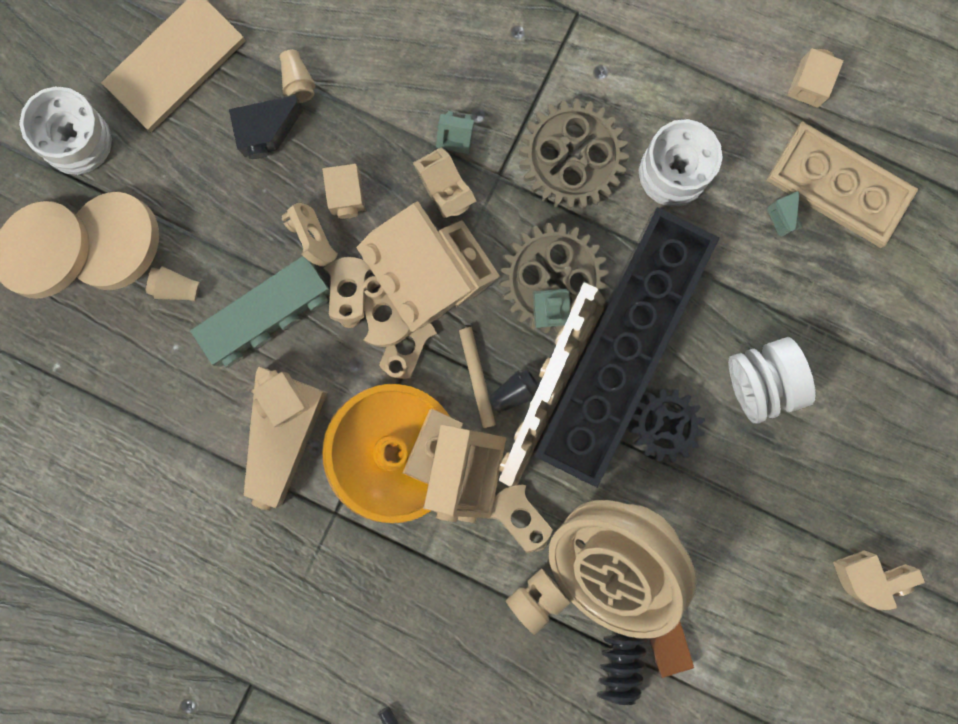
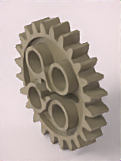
M579 99L575 100L573 108H568L566 101L562 100L560 110L558 111L552 104H549L547 109L548 116L538 111L536 114L538 124L528 122L527 129L532 135L522 134L521 141L528 146L519 148V155L527 157V159L521 161L519 167L520 169L530 170L524 175V181H535L531 192L535 193L542 189L544 191L542 196L543 202L550 196L554 197L555 208L559 206L562 200L566 201L568 210H571L574 201H578L582 210L587 205V199H590L594 205H597L600 201L598 193L608 198L611 194L608 185L617 188L620 181L615 175H624L626 172V168L618 164L626 162L629 158V155L620 152L626 148L628 141L617 139L622 134L623 128L612 129L616 118L613 116L607 120L603 119L604 107L597 113L592 112L593 102L591 101L585 109L580 108ZM571 125L578 126L582 129L583 136L579 138L571 137L568 135L566 128ZM591 135L596 136L594 141L581 150L578 159L576 157L571 158L558 173L551 175L550 171L565 161L568 151L571 153L575 152ZM545 147H552L558 152V157L554 160L545 159L541 154V150ZM592 150H599L604 154L605 161L595 163L589 158L588 153ZM566 172H575L580 177L581 182L577 185H569L564 181L563 175Z
M547 223L542 234L540 229L534 226L532 227V238L525 233H521L520 239L523 244L520 246L516 243H510L511 249L515 252L514 255H503L502 257L510 264L508 268H499V272L507 275V280L499 282L498 286L508 287L509 290L501 298L503 300L512 299L513 303L508 308V311L515 312L520 310L521 312L517 320L522 323L527 318H530L529 328L533 330L536 328L534 325L533 291L559 289L557 285L547 283L551 277L547 270L536 260L535 255L537 253L542 256L550 272H559L560 276L556 280L563 289L569 291V296L572 299L570 314L572 306L580 293V290L575 292L570 287V278L573 274L580 273L585 283L598 290L607 289L609 286L600 282V277L609 274L607 270H599L598 266L606 258L595 257L594 255L600 246H587L590 239L589 234L578 239L579 228L573 227L566 234L564 223L558 225L556 232H554L552 224ZM555 245L561 246L565 254L563 261L559 264H555L550 258V251ZM528 265L534 266L538 272L537 280L532 284H527L522 278L523 270ZM554 326L556 333H559L563 326ZM541 327L542 332L548 333L550 327Z

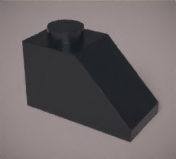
M292 95L229 109L236 146L244 157L249 156V159H261L267 157L269 152L278 150L303 112L297 96Z

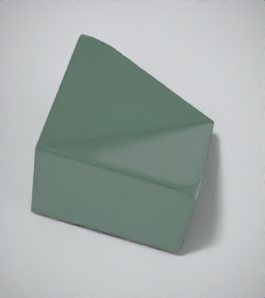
M799 191L783 197L767 207V211L780 237L802 228L801 221L797 215Z

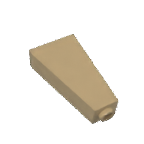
M258 367L255 375L254 389L260 386L258 380L272 370ZM294 379V383L310 407L307 411L281 427H274L268 417L262 418L254 404L252 406L244 496L253 499L251 502L253 506L270 511L272 507L278 508L283 505L327 395L325 391Z

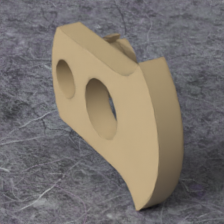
M296 203L282 215V221L290 218L284 225L291 232H297L303 246L301 255L308 261L318 266H326L337 258L338 253L328 243L313 208L303 203ZM308 230L313 234L315 239L311 237Z
M355 257L336 259L323 268L331 276L329 317L340 322L345 328H353L359 324L360 319L364 318L365 289H363V284L372 271L362 259ZM352 282L357 285V290L351 297L339 295V288L344 283ZM352 312L349 316H344L346 313Z
M376 277L367 278L363 284V289H365L364 311L369 330L363 340L367 344L376 347H388L398 344L411 331L400 317L399 312L386 292L383 291ZM380 287L378 292L372 293L374 288ZM381 305H387L392 309L391 317L385 322L376 321L374 318L375 310Z
M429 323L409 333L408 336L415 341V349L411 354L401 355L397 351L396 344L386 347L379 364L382 370L391 377L400 379L411 378L426 341L430 337L437 335L432 324ZM394 361L402 363L403 370L399 373L391 371V364Z
M526 485L505 488L494 497L491 517L487 519L500 521L526 553L543 550L552 535L553 529L527 500L525 495ZM518 510L528 512L531 517L530 524L525 528L515 527L511 522L514 512ZM534 534H542L543 540L535 544L530 540V537Z

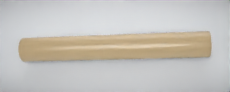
M472 327L459 330L482 426L483 428L495 426L494 414Z

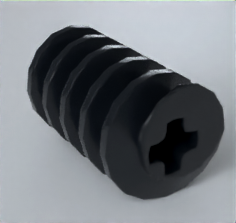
M614 632V635L603 637V641L611 644L612 649L602 650L601 654L610 658L611 662L600 664V669L608 672L609 676L598 678V682L607 686V690L598 691L596 696L614 704L634 705L637 703L635 700L640 699L642 695L641 690L636 687L643 683V677L638 672L643 671L645 668L644 662L639 658L644 657L647 652L640 644L646 643L648 638H635Z

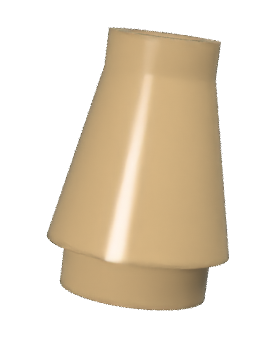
M293 49L282 52L279 58L281 61L283 94L286 97L296 95L300 103L310 100L314 96L316 85L302 62L299 52Z
M163 266L160 269L152 267L147 280L146 294L154 295V299L196 301L200 282L191 280Z

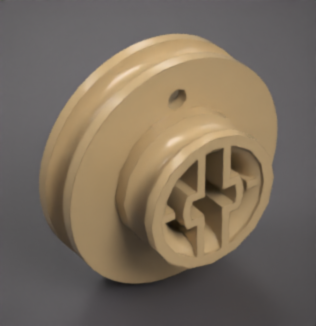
M596 500L584 503L571 512L551 539L549 561L553 575L560 588L581 612L611 631L635 638L662 636L674 629L694 597L696 574L687 551L681 544L674 528L662 516L646 507L610 500Z

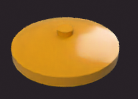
M384 384L368 388L346 401L335 413L327 428L323 442V465L333 492L351 511L366 519L382 523L412 521L431 511L424 509L428 484L404 474L403 471L429 410L434 409L449 416L442 405L433 397L411 386Z

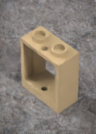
M441 425L424 509L437 512V519L450 522L460 520L476 523L477 518H490L506 437Z

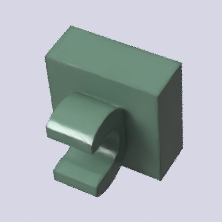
M451 111L447 112L446 115L441 114L438 122L436 148L443 147L445 150L469 154L474 124L471 116L466 114L465 118L454 117Z
M567 289L533 291L534 325L536 328L566 325L570 316L569 291Z

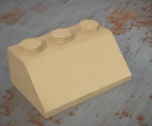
M419 202L413 203L374 229L356 247L411 332L439 319L475 289Z

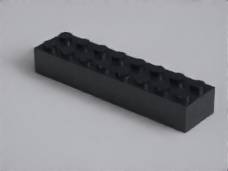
M659 207L652 212L532 454L534 457L598 488L720 237Z

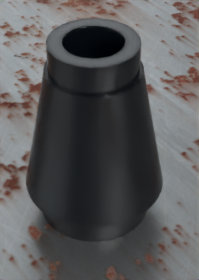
M528 369L522 372L517 370L489 396V400L500 414L503 411L532 401L539 385Z

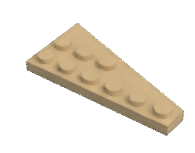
M585 282L572 306L566 325L562 327L556 338L555 345L557 346L552 358L548 357L541 368L539 376L543 379L531 401L524 422L520 424L514 436L515 444L511 453L507 452L499 466V471L502 472L499 481L510 487L518 485L608 304L597 288Z

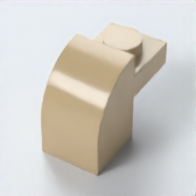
M443 147L413 163L426 190L443 218L451 215H460L469 208V205L476 202L471 189L461 179L451 156Z
M865 550L833 562L845 591L854 599L879 610L897 608L893 595L903 596L910 594L914 591V586L925 583L920 569L906 564L884 572L878 555Z

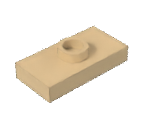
M430 409L403 473L429 485L440 426L446 425L461 428L463 423L434 409Z

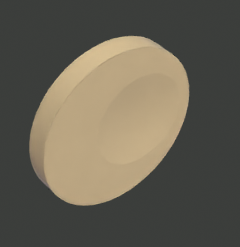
M122 192L105 193L87 202L76 214L85 224L89 237L87 259L77 278L90 286L102 290H116L132 284L146 272L156 255L159 243V228L153 212L137 198Z
M49 201L27 205L14 213L0 229V282L9 290L21 296L34 299L52 296L69 286L81 272L89 250L88 232L80 217L67 207Z

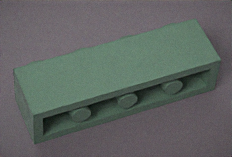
M302 256L190 330V332L212 365L220 367L224 365L228 368L239 362L243 358L241 353L251 346L257 349L272 339L270 334L281 327L282 330H286L300 320L298 315L307 309L315 311L328 302L327 296L330 295V288L314 264Z

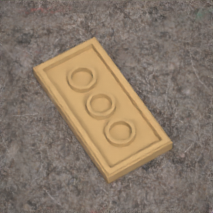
M186 0L101 83L147 130L152 132L246 40L207 0Z
M803 121L796 128L766 179L767 182L789 195L799 191V200L880 248L886 246L918 191V188Z

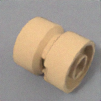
M542 568L527 580L528 587L526 589L519 587L506 599V603L512 612L534 635L549 623L548 616L550 614L558 615L571 603L561 588Z

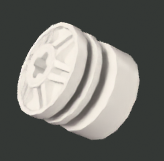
M56 86L43 89L29 98L22 109L19 125L23 139L33 151L43 157L52 167L63 173L79 175L91 172L100 166L110 153L112 136L109 126L80 93L70 88Z
M675 120L661 127L651 140L639 167L640 183L646 194L657 203L670 207L685 206L696 200L719 172L723 158L721 144L713 131L704 124L693 120Z
M790 337L765 344L762 349V355L754 348L747 350L745 355L739 353L730 356L728 363L733 390L743 411L752 423L763 422L767 416L769 418L778 417L781 411L780 405L787 412H793L813 405L815 401V385L810 367L802 350Z

